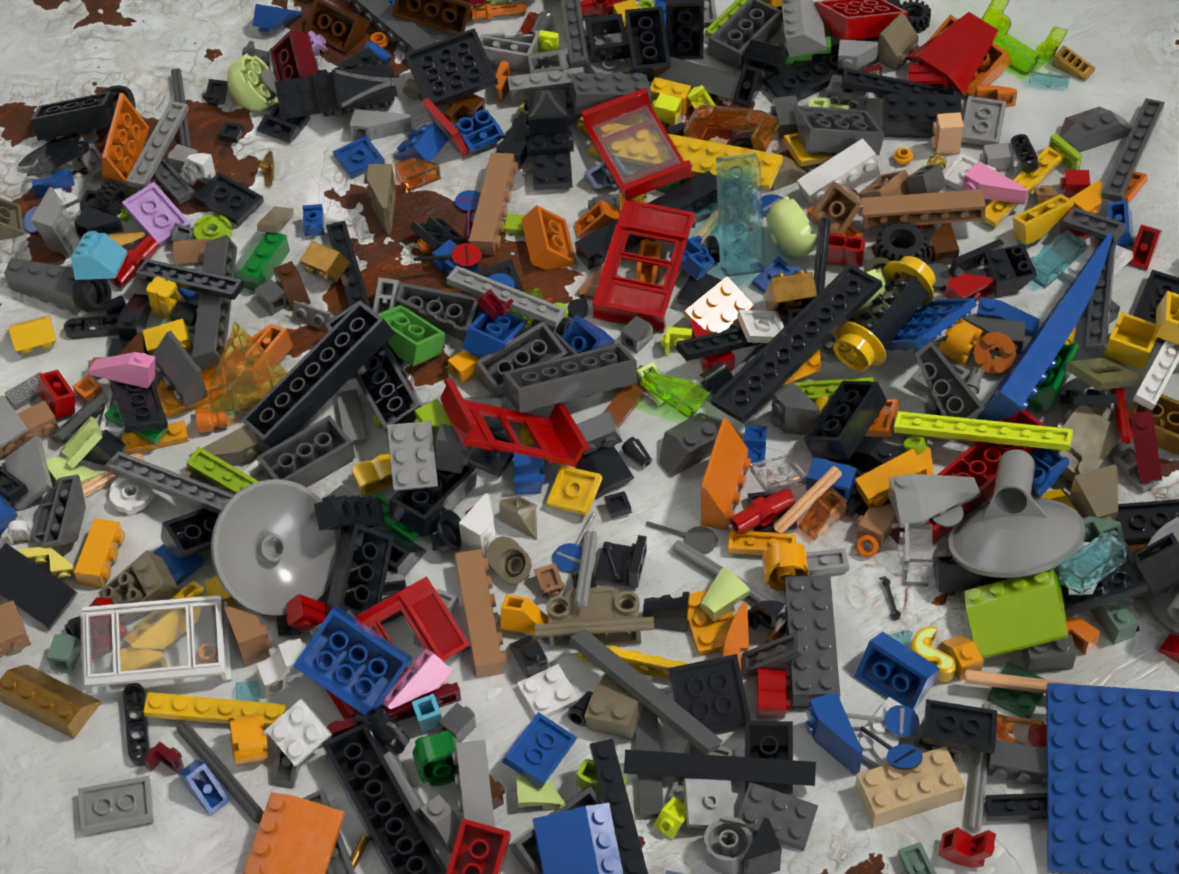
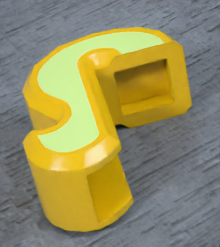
M924 627L914 635L911 650L940 668L935 680L949 682L955 676L956 659L931 646L936 639L938 627Z

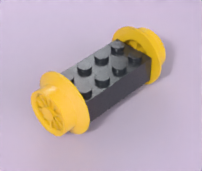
M905 256L900 261L887 263L883 269V274L886 278L885 292L883 294L879 293L872 300L873 304L871 306L863 308L854 322H846L835 333L837 340L833 344V351L845 366L855 371L864 372L870 366L882 365L886 360L885 349L919 306L927 305L933 300L934 290L932 286L935 284L936 278L932 269L922 260L912 256Z

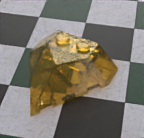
M234 322L230 337L226 342L214 377L207 390L211 413L255 406L288 373L236 322Z

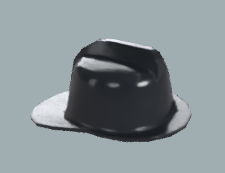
M444 510L437 524L430 530V538L433 543L432 551L439 550L447 553L452 550H460L462 542L459 522L461 518L454 511Z

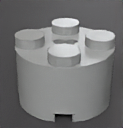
M726 816L714 823L712 822L707 827L704 834V857L710 868L724 874H739L743 872L744 857L753 841L752 832L744 821L736 817Z

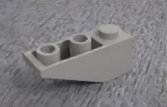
M354 109L349 125L352 139H360L367 136L370 141L412 131L410 114Z

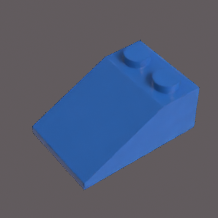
M837 692L810 699L809 709L806 710L808 721H805L808 734H812L819 746L852 774L857 775L860 773L862 749Z

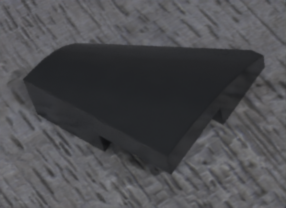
M683 592L682 597L672 598L670 594L659 598H645L642 617H654V628L687 632L690 592Z
M774 600L757 603L748 609V626L756 630L762 624L768 629H776L781 621L785 619L786 604Z

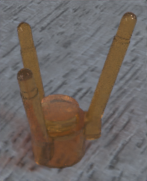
M997 714L996 733H999V739L1023 744L1008 736V733L1013 734L1015 724L1039 726L1043 725L1044 721Z

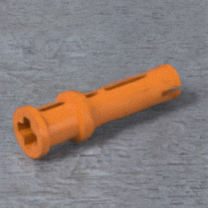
M525 1L492 6L486 3L485 6L471 8L470 14L472 22H475L478 19L487 18V20H491L492 17L522 14L526 13L527 9Z

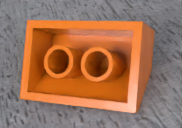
M536 205L521 219L531 263L544 270L574 266L576 259L566 219Z

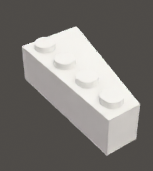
M862 138L798 179L799 190L807 201L814 206L820 202L833 181L853 189L881 176L876 153Z

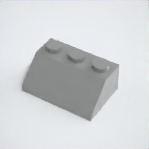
M49 187L31 221L51 251L71 257L80 239L71 216L55 190Z

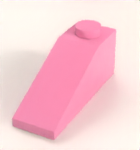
M979 161L964 175L962 188L964 190L983 189L984 199L1021 205L1026 203L1027 188Z
M132 352L96 359L89 368L88 375L148 388L155 378V356Z
M425 649L394 684L382 704L389 709H393L431 692L447 682L452 670L433 652Z

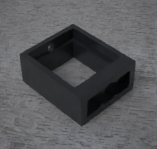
M622 14L585 18V33L592 63L629 58V44ZM620 33L621 42L595 45L593 36Z

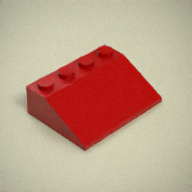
M886 0L815 1L814 4L833 35L840 38V40L857 39L864 41L867 38L879 39L880 33L901 13L906 18L908 17L907 11Z

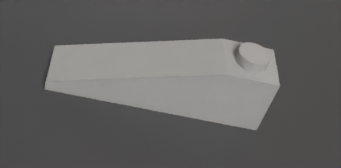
M907 474L889 478L888 497L900 528L924 524L929 521L930 517L936 514L942 515L946 513L947 509L953 506L959 507L981 495L974 477Z

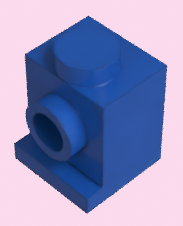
M322 204L302 205L305 236L325 235V216Z

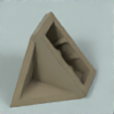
M521 496L500 500L501 522L537 540L536 508L538 505Z

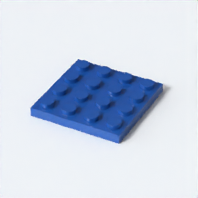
M974 298L935 299L927 305L919 306L885 350L906 351L915 349L916 351L929 340L940 337L942 331L953 327L958 319L966 317L971 313L970 310L977 306Z

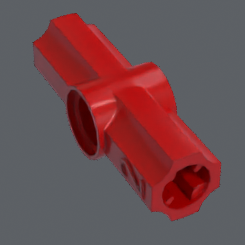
M628 0L580 1L582 17L609 15L610 12H613V4Z
M148 235L132 251L127 250V256L116 278H109L110 281L118 288L124 287L135 275V272L145 259H150L160 248L159 243L152 236Z
M783 488L767 498L763 496L756 498L750 503L748 508L730 517L732 529L736 534L741 535L759 524L761 526L770 524L778 514L795 504L796 501L792 492L789 489Z

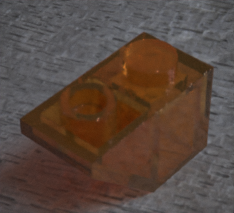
M830 488L813 503L800 522L799 528L815 541L845 516L847 500L833 488Z

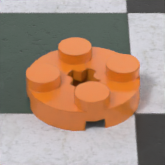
M999 332L987 333L975 345V362L985 373L991 375L1004 373L1015 363V345L1005 334ZM998 348L1001 354L1000 358L995 357V359H992L989 351Z

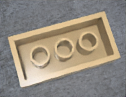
M946 746L922 753V763L911 770H900L892 767L890 764H886L857 774L855 788L873 828L963 799L965 785Z

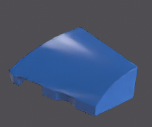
M700 235L688 239L680 265L682 269L696 280L706 275L715 264L713 258L708 253L707 247L702 246V237ZM671 250L669 258L672 257L673 250Z

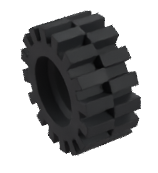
M909 0V3L904 1L903 4L899 5V8L908 12L907 19L914 30L918 31V33H921L922 30L925 31L930 25L931 8H929V5H924L925 2L923 1L918 3L919 0H915V2Z
M109 178L104 181L105 184H101V189L98 188L97 190L99 194L95 196L97 198L95 207L107 214L118 216V214L122 213L121 209L124 210L122 202L129 198V194H127L129 189L126 184Z

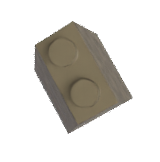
M1115 464L1074 476L1069 500L1082 519L1092 516L1116 521L1118 514L1117 466Z

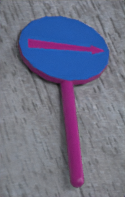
M474 190L463 191L455 199L457 208L467 212L468 239L471 234V212L477 210L481 194Z

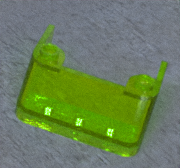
M992 0L982 20L999 30L993 43L1009 53L1012 62L1008 66L1009 68L1021 75H1032L1054 57L1068 30L1053 26L1046 40L1040 43L1034 51L1007 34L1011 27V20L1003 12L1010 0Z

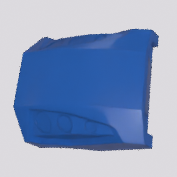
M480 110L472 118L465 117L459 120L458 125L457 123L453 124L459 131L469 152L481 150L500 141L505 136L499 124L488 110Z
M1036 448L1029 453L1035 463L1031 495L1040 498L1070 463L1066 456L1062 457L1052 449Z

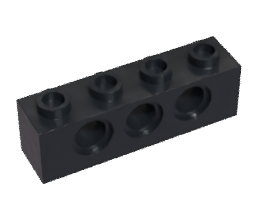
M335 495L323 497L322 502L314 504L319 531L342 530L354 523L367 528L386 524L381 498H372L371 495L362 497L359 495L347 497V495L335 497Z

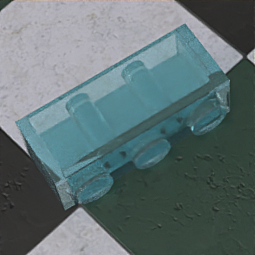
M1068 230L1062 235L1056 236L1050 245L1044 246L1038 255L1030 258L1037 273V277L1032 281L1045 289L1061 276L1063 271L1085 251L1086 242Z
M1104 532L1059 565V583L1082 595L1127 561V543Z

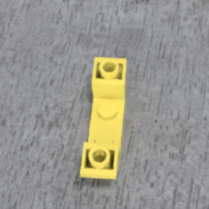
M51 547L17 550L36 564H44L48 562L47 560H50V572L57 576V578H69L71 574H74L75 567Z

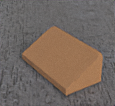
M213 239L174 241V265L204 264L206 242Z

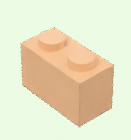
M961 112L937 114L936 122H933L934 136H931V146L935 148L936 155L960 154L964 128Z

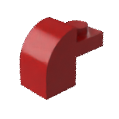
M957 827L942 833L938 855L954 864L970 868L983 867L985 858L991 857L994 852L996 834L987 830L972 836Z

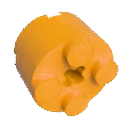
M960 318L956 321V325L947 329L946 336L943 341L941 340L938 349L944 357L964 367L969 359V353L974 352L975 345L983 331Z
M775 541L770 544V548L765 550L762 555L764 581L769 584L771 589L784 591L786 576H809L807 553L804 545L801 543L792 544Z
M262 714L229 718V731H231V746L235 765L268 759L267 739L263 731L264 722Z

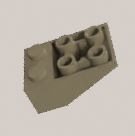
M146 550L102 588L98 594L102 598H111L113 604L169 600L180 589L163 558ZM146 612L127 613L119 615L123 623H125Z

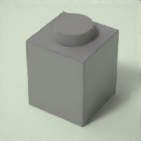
M1008 144L984 145L983 153L980 154V162L995 168L997 172L1008 171L1011 163Z
M176 144L174 149L168 154V161L178 173H181L186 158L189 155L198 153V151Z

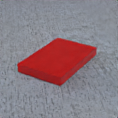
M429 98L423 100L422 103L432 122H435L447 135L448 141L463 157L467 156L469 151L459 131Z

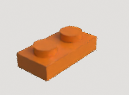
M1134 173L1123 200H1128V203L1133 200L1148 181L1147 174Z

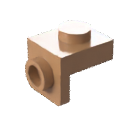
M1042 185L1040 188H1034V197L1037 200V205L1058 196V193L1052 186Z
M556 563L534 569L542 596L548 594L550 598L561 594L565 584L564 582L562 583Z

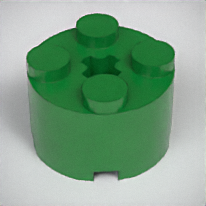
M442 731L439 734L428 737H419L415 741L416 746L413 749L412 756L419 778L424 784L426 781L430 782L431 786H442L455 780L454 770L459 769V765H454L452 751L457 750L456 743L458 741L452 736L450 731Z

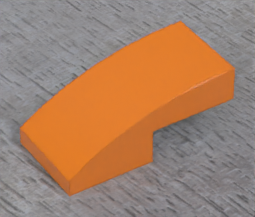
M501 61L496 73L499 83L496 85L498 102L500 103L503 102L509 92L508 77L510 76L509 62Z
M994 85L976 86L975 97L1007 101L1006 107H1010L1016 104L1017 89Z

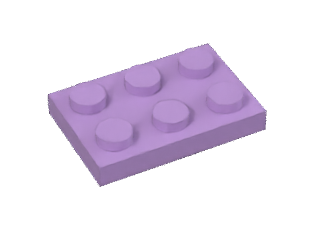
M154 182L122 202V207L147 235L152 236L159 243V246L170 240L175 223L191 227V223Z

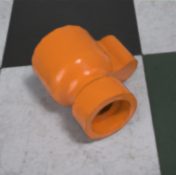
M208 407L195 409L198 433L211 432L215 427H227L225 411L212 414Z

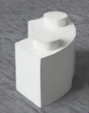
M300 638L287 640L279 644L272 656L256 664L257 677L265 698L284 691L291 686L290 682L294 678L302 677L303 673L293 667L304 651Z

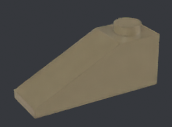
M246 425L202 448L232 466L242 465L261 455L258 442Z

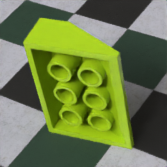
M1053 568L1038 574L1014 577L964 591L966 611L973 641L983 659L1068 637L1061 583Z

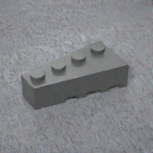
M10 259L4 272L9 289L29 297L35 296L44 303H53L57 308L62 310L68 309L71 310L72 314L79 315L81 308L75 302L72 293L75 281L73 267ZM88 282V284H87V291H88V293H89L90 288H91V286H92V284H91L90 282Z

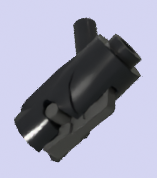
M381 707L370 709L366 715L359 713L355 715L354 721L359 724L365 723L381 746L394 755L401 754L410 742V738L403 728Z

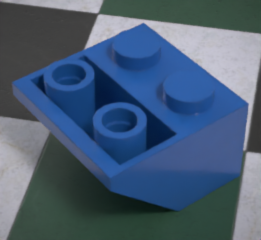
M435 122L429 125L424 124L418 130L413 129L407 135V141L402 142L397 147L398 151L393 157L419 169L430 164L448 142L449 138Z

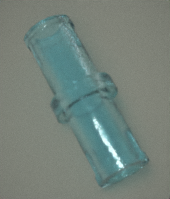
M1031 71L1029 83L1046 85V87L1068 88L1070 77L1055 75L1053 72H1048L1047 74Z

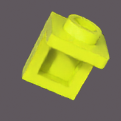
M703 85L694 87L687 95L701 119L717 109Z

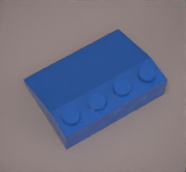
M334 606L293 667L366 715L370 709L381 705L413 657L338 606Z
M609 803L584 806L532 819L542 874H623Z

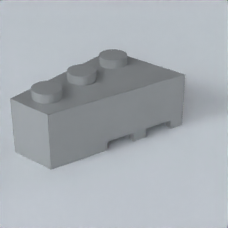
M534 31V34L523 35L522 32H516V35L506 36L505 33L481 34L479 39L491 66L499 67L501 61L509 62L510 69L530 73L528 55L538 53V35L540 31Z

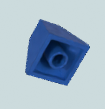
M255 4L252 26L259 27L258 31L269 32L270 29L277 30L302 16L303 12Z
M577 315L574 316L562 335V338L577 353L614 345L616 342L603 329ZM562 344V346H563V347L565 348V350L568 352V354H567L566 356L573 355V354Z

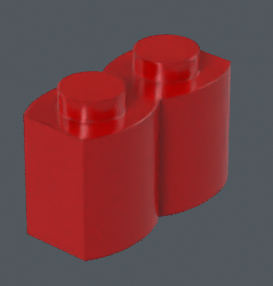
M830 233L827 263L844 264L846 266L851 264L855 267H862L866 239L858 236L845 237L838 233Z
M758 668L757 717L785 718L786 711H790V697H786V690H790V676H786V669Z

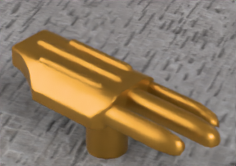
M269 151L263 161H257L256 167L262 169L265 186L271 187L274 180L275 167L273 152Z

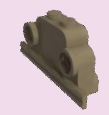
M1094 404L1091 407L1079 405L1075 410L1070 408L1062 417L1065 420L1064 423L1059 422L1056 425L1057 428L1073 429L1070 451L1055 450L1056 453L1062 457L1066 456L1070 461L1067 468L1060 475L1069 480L1062 489L1068 498L1074 476L1098 469L1120 439L1116 415L1103 404Z
M608 586L590 588L587 607L577 608L575 606L576 588L569 590L565 596L558 595L548 600L546 605L548 623L535 624V637H549L550 649L573 647L568 643L570 637L584 629L604 645L641 643V631L654 630V617L639 616L640 600L634 592L623 591L619 593L617 588Z

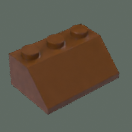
M315 0L303 31L306 33L313 31L317 35L320 34L328 45L348 53L364 39L370 21L330 0Z

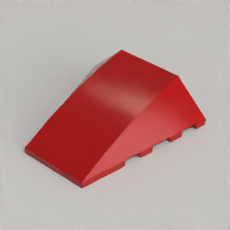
M968 12L906 56V59L913 64L922 62L946 77L951 88L965 96L968 91L967 88L973 82L975 73L979 66L981 67L984 61L983 58L989 52L999 30Z

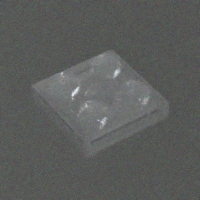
M791 454L750 464L751 473L766 494L776 493L783 488L790 489L806 485L807 476Z

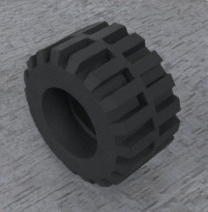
M898 221L896 224L893 222L889 223V226H884L882 231L880 230L878 233L875 258L882 257L889 261H900L905 256H912L925 262L928 245L927 236L922 229H918L917 225H910V222L902 223V221Z

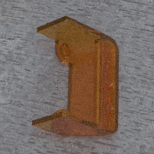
M700 105L694 110L683 132L685 137L702 140L708 128L753 132L751 140L754 150L766 152L779 124L776 116L762 110Z

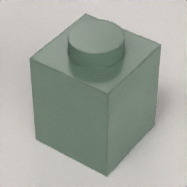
M54 634L47 655L51 669L74 672L81 651L77 637L70 634Z

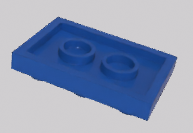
M538 712L506 754L502 763L540 788H543L571 749L577 737Z

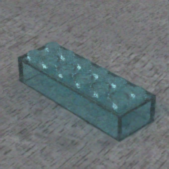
M755 152L716 158L720 268L725 277L765 272L760 161Z

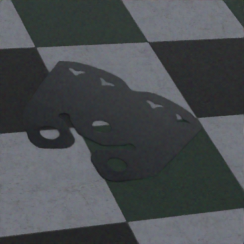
M74 133L67 138L59 136L26 155L18 164V167L31 165L38 157V161L41 164L52 162L49 165L43 164L32 167L28 171L27 176L42 174L86 154L89 151V144L86 141H79L81 136L78 133ZM53 154L51 158L45 159L48 155ZM32 159L30 162L25 163L26 160ZM41 168L39 171L33 172L35 169Z

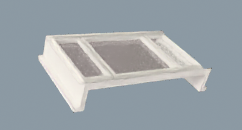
M221 595L82 607L83 614L80 615L83 694L93 693L92 687L214 675H221L222 681H231L229 625L224 609L227 607V602H222Z

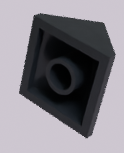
M764 817L744 857V874H771L780 871L782 848L770 820Z

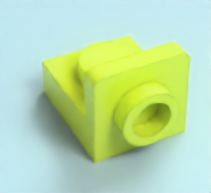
M540 30L538 35V53L558 50L559 33Z
M667 327L666 335H662L661 347H665V355H669L670 347H675L678 341L691 339L692 329Z
M673 796L661 810L653 825L654 828L670 839H673L686 821L685 804Z

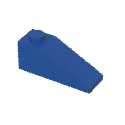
M979 297L976 316L1026 322L1024 336L1033 337L1037 332L1039 318L1001 300Z

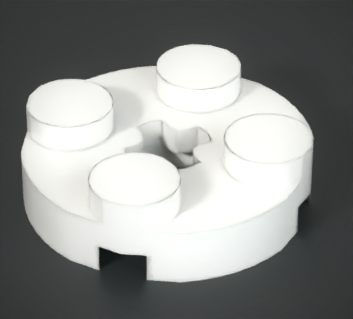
M121 476L114 480L110 487L109 497L113 507L130 516L146 508L154 499L152 488ZM129 491H136L135 494L132 496H128L127 493Z

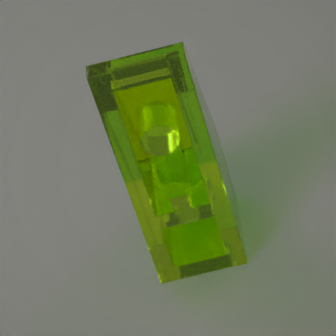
M648 371L640 382V385L688 419L697 414L710 394L693 381Z

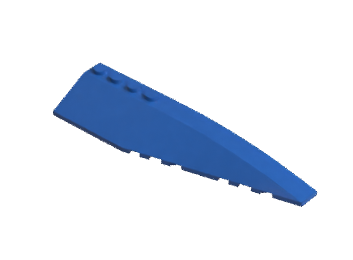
M1109 232L1100 242L1074 281L1065 291L1066 293L1059 299L1031 338L1032 340L1023 349L1019 358L984 405L985 409L975 419L998 421L1012 418L1018 411L1022 413L1029 404L1026 401L1027 398L1031 399L1038 390L1035 386L1042 384L1048 376L1045 373L1046 370L1050 371L1057 361L1054 358L1075 328L1093 294L1109 251L1112 233Z

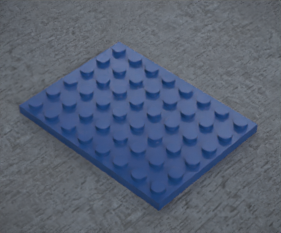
M1047 683V872L1067 874H1179V692Z

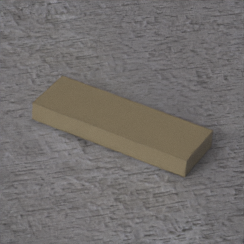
M274 206L257 223V231L277 233L294 215V208Z

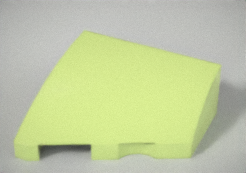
M53 457L46 460L50 477L54 482L58 478L78 474L82 485L100 475L99 472L77 464L73 469L67 464L68 459L63 457Z
M723 567L700 603V607L715 622L731 612L733 605L749 596L750 589L735 574Z
M516 772L518 807L543 806V810L556 809L564 803L549 779L543 788H540Z

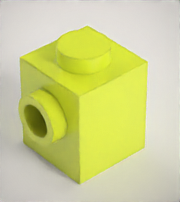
M659 94L657 100L653 101L652 108L661 122L673 125L677 123L682 113V98Z

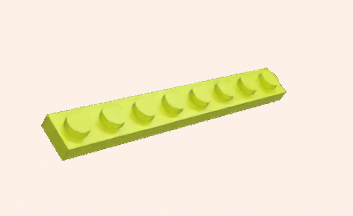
M898 411L894 425L895 433L1070 451L1073 437V429Z

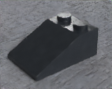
M745 721V757L793 760V721ZM745 781V793L750 783ZM752 782L781 793L793 794L792 784Z

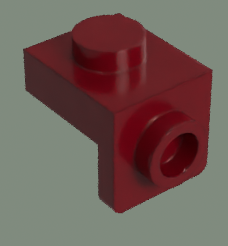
M491 289L476 300L482 310L487 312L492 319L498 315L503 317L511 310L509 305L514 302L511 298L503 304Z
M160 741L155 747L150 748L144 757L147 769L153 771L160 762L176 773L184 768L181 753L174 747L168 748Z

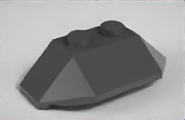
M1099 106L1066 117L1059 136L1080 153L1128 137L1132 127L1123 117Z
M698 413L665 431L659 464L671 478L711 456L722 419Z
M78 474L58 478L55 482L56 485L48 491L39 503L30 538L40 547L50 548L78 541L86 509L81 480Z

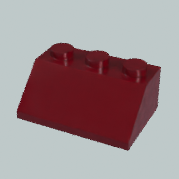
M290 30L270 49L277 81L312 76L318 71L310 37L307 33Z

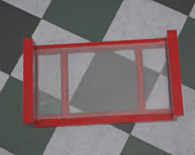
M646 88L581 111L586 132L624 200L630 201L632 198L687 177L693 178L691 162L689 160L684 161L650 105L649 94Z

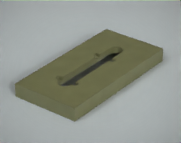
M1108 357L1068 361L1065 370L1098 391L1140 386L1144 379L1118 361ZM1115 370L1114 372H1106V373H1099V374H1098V373H1094V372Z

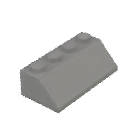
M781 0L789 57L827 50L823 18L815 7V2L812 0Z
M583 67L509 76L511 105H522L524 99H528L527 91L565 89L566 96H569L571 73L584 72Z

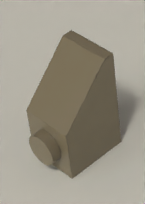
M783 156V162L771 189L774 191L794 184L807 173L803 167L798 166L796 161Z

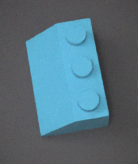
M96 231L85 233L71 256L75 280L116 278L127 256V250L105 233H98Z

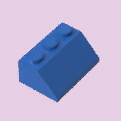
M484 311L468 327L462 349L479 357L501 350L527 325L528 320L511 312L506 313L503 317L498 315L492 319Z
M882 631L869 641L854 677L888 699L890 697L901 705L910 707L915 711L933 686L940 668Z

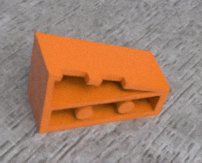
M269 324L250 338L251 341L245 346L235 348V353L225 359V364L220 365L225 377L258 389L293 347L286 328Z

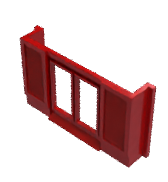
M624 200L592 302L594 319L627 325L638 316L643 320H647L653 326V331L664 333L666 328L665 315L691 228H695L697 223L695 212ZM629 235L674 243L675 247L671 260L624 252ZM621 259L668 268L664 284L658 285L616 276Z
M448 378L444 380L446 387L440 400L462 445L487 450L496 449L546 459L551 463L576 467L584 450L588 451L590 448L567 408L562 403L555 404L549 418L524 412L520 413L515 410L464 400L454 380ZM482 415L498 418L511 443L495 440ZM508 420L523 423L537 448L521 445Z
M427 576L354 617L369 628L373 626L380 636L392 643L380 622L401 610L424 649L433 652L443 662L461 651L464 653L471 648ZM408 667L405 668V670H404L403 673L400 675V677L398 678V680H399V679L401 678V676L409 669ZM325 689L344 720L351 718L359 712Z

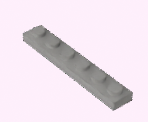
M174 101L168 103L126 179L128 187L143 189L148 186L189 110L188 104Z
M456 266L447 277L448 285L481 297L491 289L503 304L512 298L514 302L509 305L511 310L540 322L544 321L555 328L566 314L565 308L459 266Z

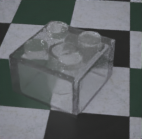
M905 523L904 532L899 534L897 576L901 577V585L929 586L933 563L931 524Z

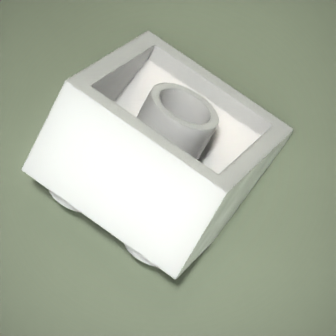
M487 493L479 499L459 522L462 548L467 551L481 549L483 557H487V547L491 541L496 539L490 497Z

